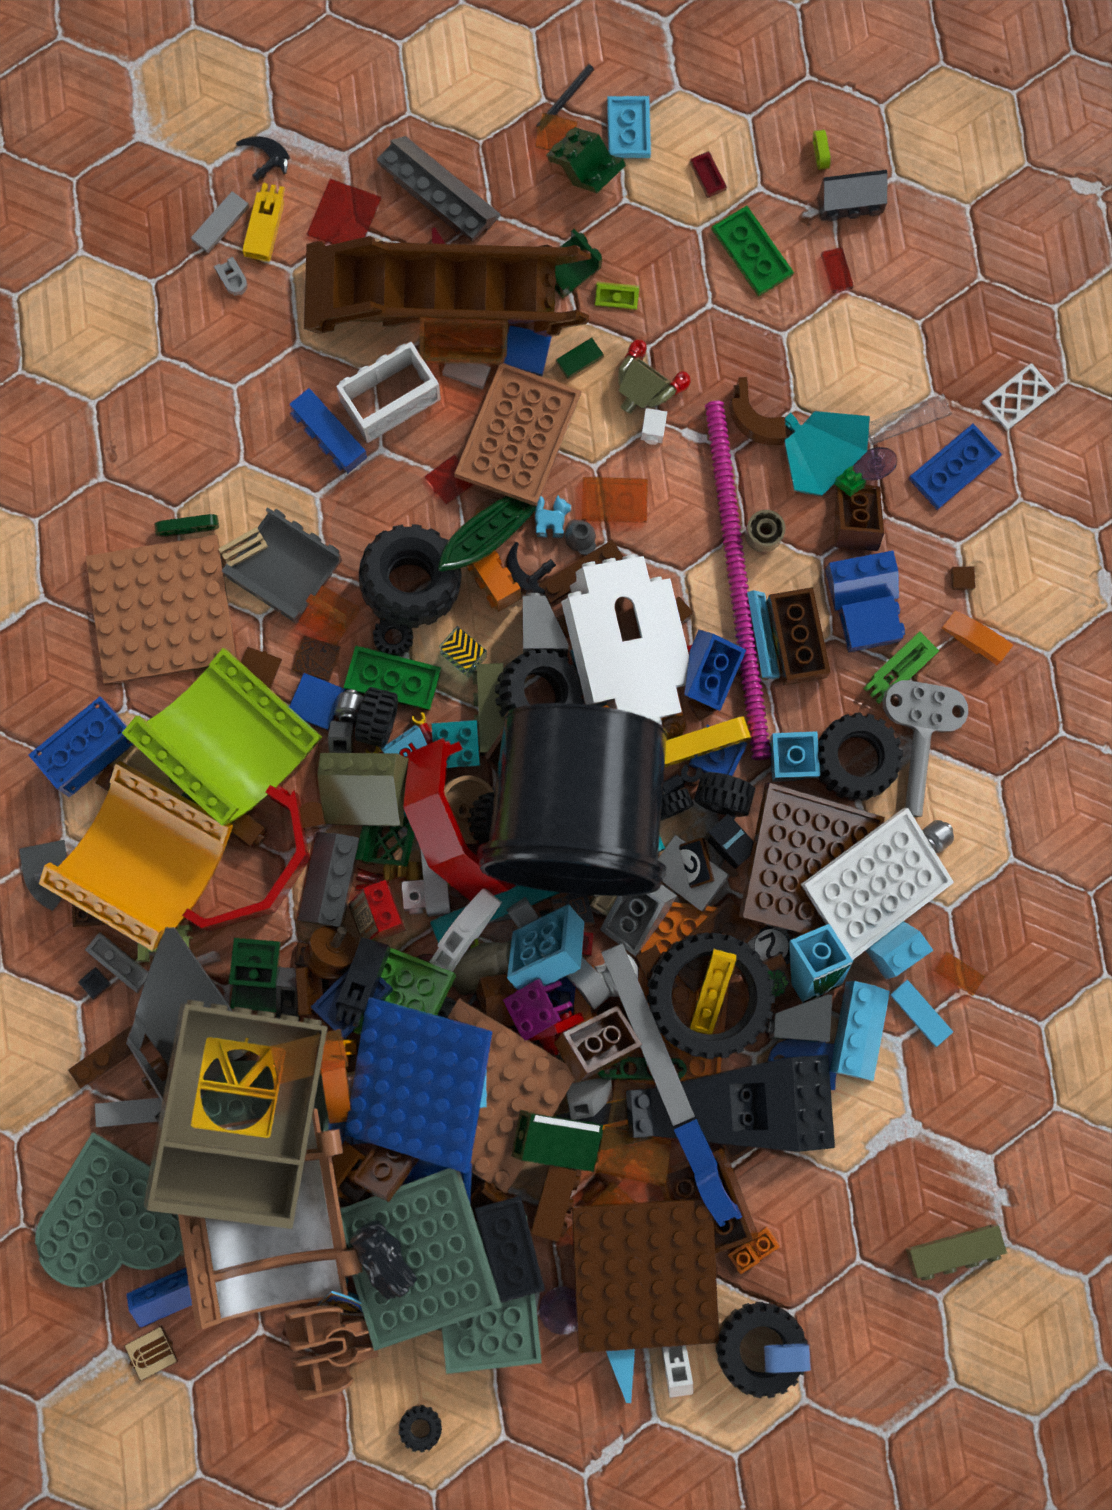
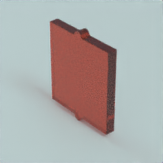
M455 454L424 476L433 488V492L437 493L446 505L474 485L455 477V471L460 462Z

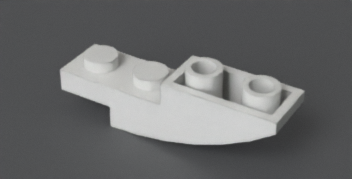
M483 888L442 937L437 945L439 948L430 960V963L453 972L473 940L480 936L502 902L487 889Z

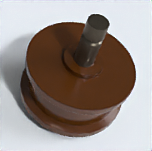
M324 926L315 930L312 934L310 942L304 951V961L309 970L318 977L327 980H338L350 968L358 948V943L347 932L345 927Z

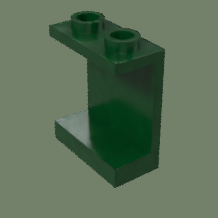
M575 228L571 230V238L560 247L576 245L580 247L581 251H589L591 259L555 266V291L562 299L601 269L602 266L601 253L596 248L593 249L588 244L585 235L578 233Z

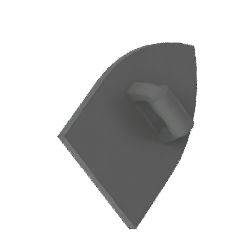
M65 840L19 849L24 881L28 890L40 904L52 911L58 906L62 898L39 885L44 865L50 862L58 867L67 858Z

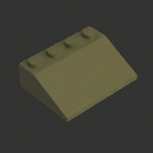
M320 753L317 776L326 824L403 826V804L409 758L397 753Z

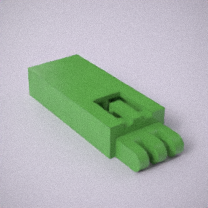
M918 632L871 677L872 681L863 689L867 692L873 686L875 690L870 696L873 698L876 694L880 693L882 696L876 700L880 704L883 701L885 691L890 686L889 683L894 679L891 674L885 680L883 679L891 670L899 676L892 684L898 681L909 680L939 650L921 632Z

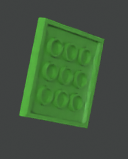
M390 947L391 951L381 978L393 988V991L383 1001L437 1016L456 974ZM363 1021L353 1033L361 1036Z

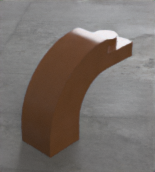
M739 377L737 384L733 385L734 398H731L729 404L730 414L736 427L746 437L757 443L783 445L786 439L785 417H764L758 414L749 402L747 377Z

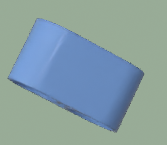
M809 1344L764 1346L765 1372L782 1373L811 1370Z

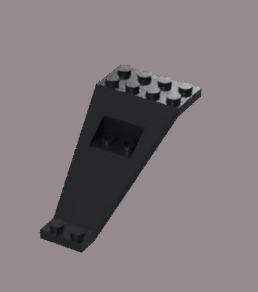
M828 1055L786 1057L680 1081L695 1117L674 1126L657 1086L647 1089L626 1090L629 1138L655 1136L678 1139L674 1129L697 1119L706 1141L710 1143L791 1152L835 1148Z

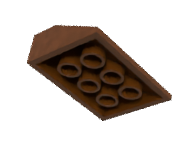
M725 1147L716 1149L712 1153L717 1162L721 1183L729 1198L737 1205L742 1217L739 1219L733 1217L725 1221L726 1224L722 1227L719 1226L714 1218L715 1254L753 1241L758 1236ZM689 1161L656 1173L665 1201L702 1198Z

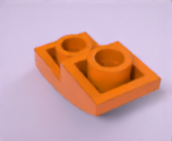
M768 1226L758 1231V1236L753 1241L737 1246L727 1255L739 1273L742 1274L758 1264L761 1259L780 1248V1244Z

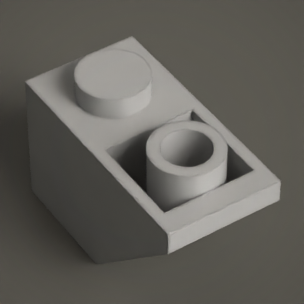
M598 1078L572 1083L566 1093L571 1120L595 1116L613 1097L611 1080Z

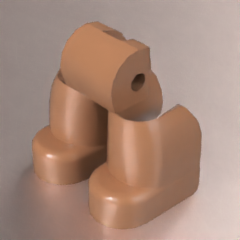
M320 1305L284 1311L288 1341L293 1351L323 1345L331 1341H340L341 1349L313 1357L306 1355L292 1358L295 1387L302 1401L331 1395L348 1388L354 1381L349 1365L354 1362L379 1357L378 1350L374 1351L365 1317L342 1321L341 1313H343V1309L336 1305Z

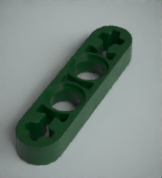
M627 1057L619 1061L621 1063L619 1067L620 1075H616L617 1070L611 1069L609 1074H605L604 1070L597 1073L599 1077L606 1080L654 1081L653 1076L648 1074L646 1070L648 1064L645 1058ZM671 1058L673 1065L677 1064L678 1068L682 1069L678 1073L679 1080L683 1079L687 1071L686 1064L681 1059ZM617 1063L610 1067H617ZM626 1063H633L636 1066V1072L633 1075H628L624 1072L623 1066Z

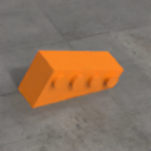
M494 551L484 559L466 566L469 572L473 570L476 578H474L475 583L480 590L484 589L488 595L485 598L491 608L495 607L497 612H500L521 599V588L517 582L514 583L508 568L502 569L501 565L503 564L500 556Z

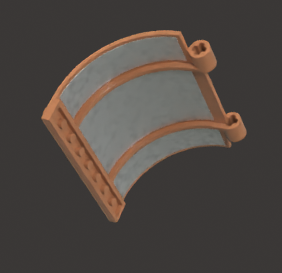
M317 1108L313 1109L293 1229L178 1214L196 1329H204L220 1324L223 1321L265 1310L322 1301L330 1291L348 1296L345 1276L363 1272L362 1265L357 1257V1250L354 1247L346 1248L331 1158L332 1155L343 1153L339 1129L321 1132ZM261 1118L219 1125V1127L228 1130H241L254 1125Z

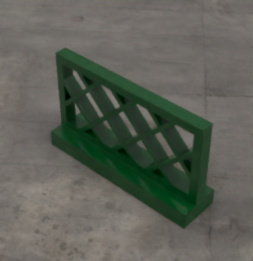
M404 815L403 826H389L391 831L384 837H382L384 826L362 825L356 860L368 865L382 864L408 867L414 832L407 816ZM406 825L407 834L401 839L397 832ZM394 836L397 843L389 849L386 842ZM383 846L386 853L377 858L378 849ZM400 847L403 851L401 861L396 860L393 856Z

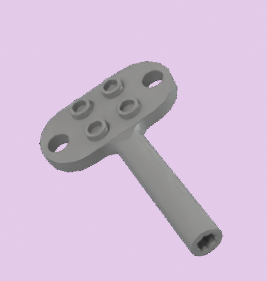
M903 680L890 685L885 691L882 699L883 709L886 716L892 722L908 726L913 730L905 808L910 810L913 817H922L931 735L934 731L951 732L960 728L966 722L968 704L964 696L955 689ZM892 695L897 696L899 699L897 707L893 706L890 702ZM954 706L960 709L961 714L958 718L952 713Z

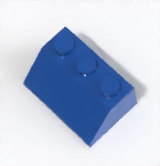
M893 550L830 562L825 569L835 611H839L842 605L894 596V600L899 599V572Z

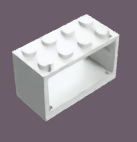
M412 342L399 345L393 353L388 356L383 355L379 357L376 363L371 366L362 367L356 375L351 378H344L336 386L341 404L367 443L441 400L439 383ZM413 364L419 377L425 383L363 419L351 400Z

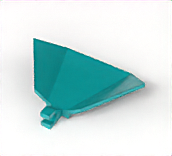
M814 411L800 425L792 413L785 417V426L793 434L784 440L794 491L823 496L834 485L836 478L843 474L844 470L853 466L866 454L870 416Z

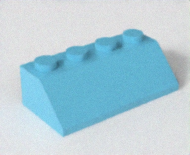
M857 981L846 982L829 1072L874 1081L890 991Z

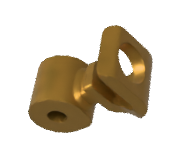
M408 862V867L383 865V880L387 882L395 878H404L405 882L423 880L422 862Z

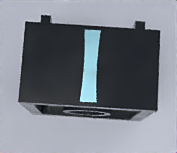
M727 814L707 832L704 838L736 870L751 856L754 841L734 820L736 816L733 815L731 817Z

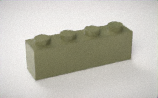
M503 663L477 664V671H472L473 684H477L478 693H473L474 706H478L479 714L474 715V720H477V728H479L478 747L481 756H486L504 725V717H501L499 713L502 710L501 706H497L495 701L499 697V694L495 693V686L500 683L497 681V678L503 672Z
M995 1224L905 1248L913 1276L921 1278V1281L935 1278L934 1274L942 1271L943 1274L954 1273L957 1271V1267L965 1265L966 1268L976 1267L979 1265L978 1261L985 1259L988 1262L1002 1259L1001 1255L1007 1254L1000 1227Z

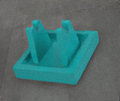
M477 720L431 723L433 742L444 738L445 742L450 741V744L460 742L463 750L447 757L446 768L480 765Z

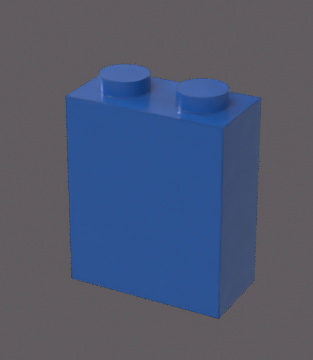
M894 596L842 605L838 611L848 653L900 643L904 638L905 628L904 624L899 621L900 607L898 602H895Z

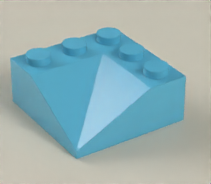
M569 904L512 932L507 979L518 990L539 978L545 986L581 969L584 921Z

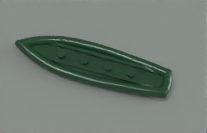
M505 496L469 519L451 536L441 554L438 570L441 572L463 568L489 556L535 512L536 506L509 496Z

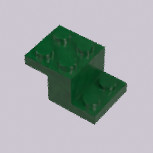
M577 127L569 130L566 136L560 142L553 145L546 154L550 162L563 167L573 186L596 194L626 166L623 158L610 155L599 134Z
M234 938L229 984L233 985L231 1009L238 1007L251 1009L252 1011L276 1013V983L281 967L279 966L280 941Z

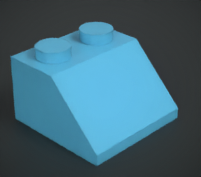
M817 731L772 733L770 736L772 782L797 781L820 777Z

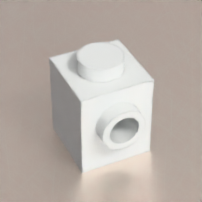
M424 880L402 882L404 910L409 911V914H422L423 909H426Z

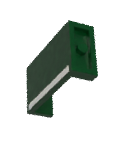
M520 1109L511 1157L521 1161L594 1172L598 1160L599 1144L603 1136V1125L592 1121L582 1122L541 1115Z

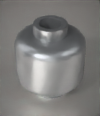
M348 689L337 696L334 713L339 718V721L356 723L363 696L358 691Z
M934 820L922 830L936 853H941L954 841L953 828L947 822Z

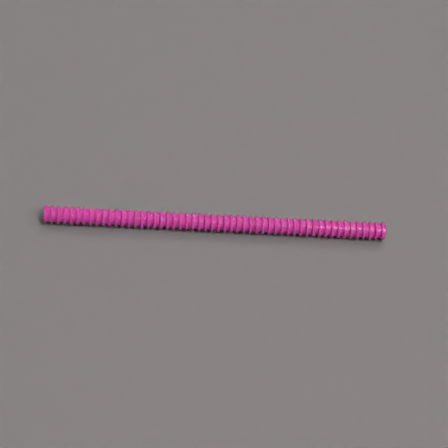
M717 400L708 402L705 405L707 410L706 416H708L707 427L710 429L708 431L710 435L709 441L712 442L710 447L712 448V461H714L713 467L715 468L713 472L716 474L714 479L717 481L715 486L718 487L716 489L718 493L717 499L720 500L718 506H720L719 513H721L720 519L722 520L720 524L723 526L721 531L724 533L722 538L725 539L723 545L726 546L724 551L727 552L725 554L727 559L726 565H728L726 569L729 572L727 576L730 579L728 584L731 585L729 591L732 592L730 597L733 598L731 604L734 605L732 611L735 612L733 618H735L734 625H736L734 629L737 632L735 636L738 638L736 644L746 649L740 664L742 665L740 671L743 672L741 678L744 679L742 681V685H744L742 689L745 692L743 696L746 698L744 704L747 705L745 711L748 712L746 718L749 719L747 725H750L748 730L751 732L752 739L750 745L753 747L751 752L754 754L752 759L765 760L772 756L769 753L771 747L768 746L770 740L767 739L769 733L766 732L768 726L765 725L767 719H764L766 712H763L765 706L762 704L764 699L761 697L763 696V692H761L762 685H760L762 680L759 678L761 675L760 671H758L760 666L757 665L759 659L756 658L758 652L755 651L757 645L754 644L756 639L753 638L755 634L752 630L754 628L747 594L749 592L747 591L749 585L746 584L748 582V579L745 578L747 572L744 571L746 565L743 564L745 563V558H743L744 552L742 551L744 547L741 545L743 542L742 538H740L742 533L739 531L741 526L738 525L740 523V519L737 518L739 513L736 512L738 510L736 505L737 499H735L737 495L734 492L736 488L733 486L735 484V481L732 479L734 474L731 473L733 471V467L730 466L732 461L729 460L731 454L729 453L730 447H728L729 441L727 440L729 436L726 434L728 432L726 428L727 422L724 421L726 419L724 415L725 409L723 408L724 402Z

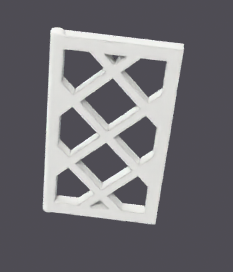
M1030 363L983 400L982 404L987 407L1008 431L1055 394L1056 390ZM1029 370L1034 374V381L1022 380L1023 375ZM1012 383L1018 384L1017 394L1005 393L1006 388ZM1022 384L1034 385L1033 396L1021 395ZM1038 386L1045 387L1048 393L1043 397H1037ZM996 396L1001 397L1000 407H993L989 401ZM1005 397L1017 399L1016 409L1004 408ZM1021 399L1032 400V406L1027 410H1020ZM1004 413L1016 414V418L1008 424L1004 419Z

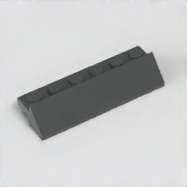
M406 136L390 140L391 145L377 158V164L390 173L397 184L454 231H460L472 242L484 229L487 231L501 216L498 211Z

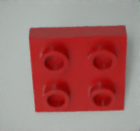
M571 1011L560 1014L561 1021L530 1038L529 1041L539 1040L544 1050L552 1055L560 1054L554 1042L562 1033L570 1030V1027L584 1021L582 1012L572 1014Z

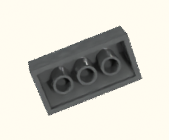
M316 833L298 921L323 926L343 927L357 863L355 857L359 843L358 837L337 833Z

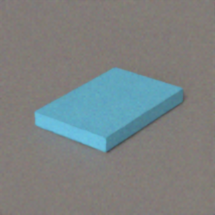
M607 96L608 151L610 155L620 158H651L649 96Z

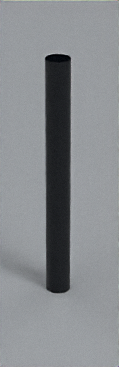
M588 64L538 122L536 127L540 131L545 129L594 71L592 65Z

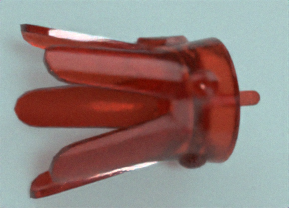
M357 867L362 872H357L356 880L366 884L356 885L354 891L362 890L367 886L383 881V873H372Z

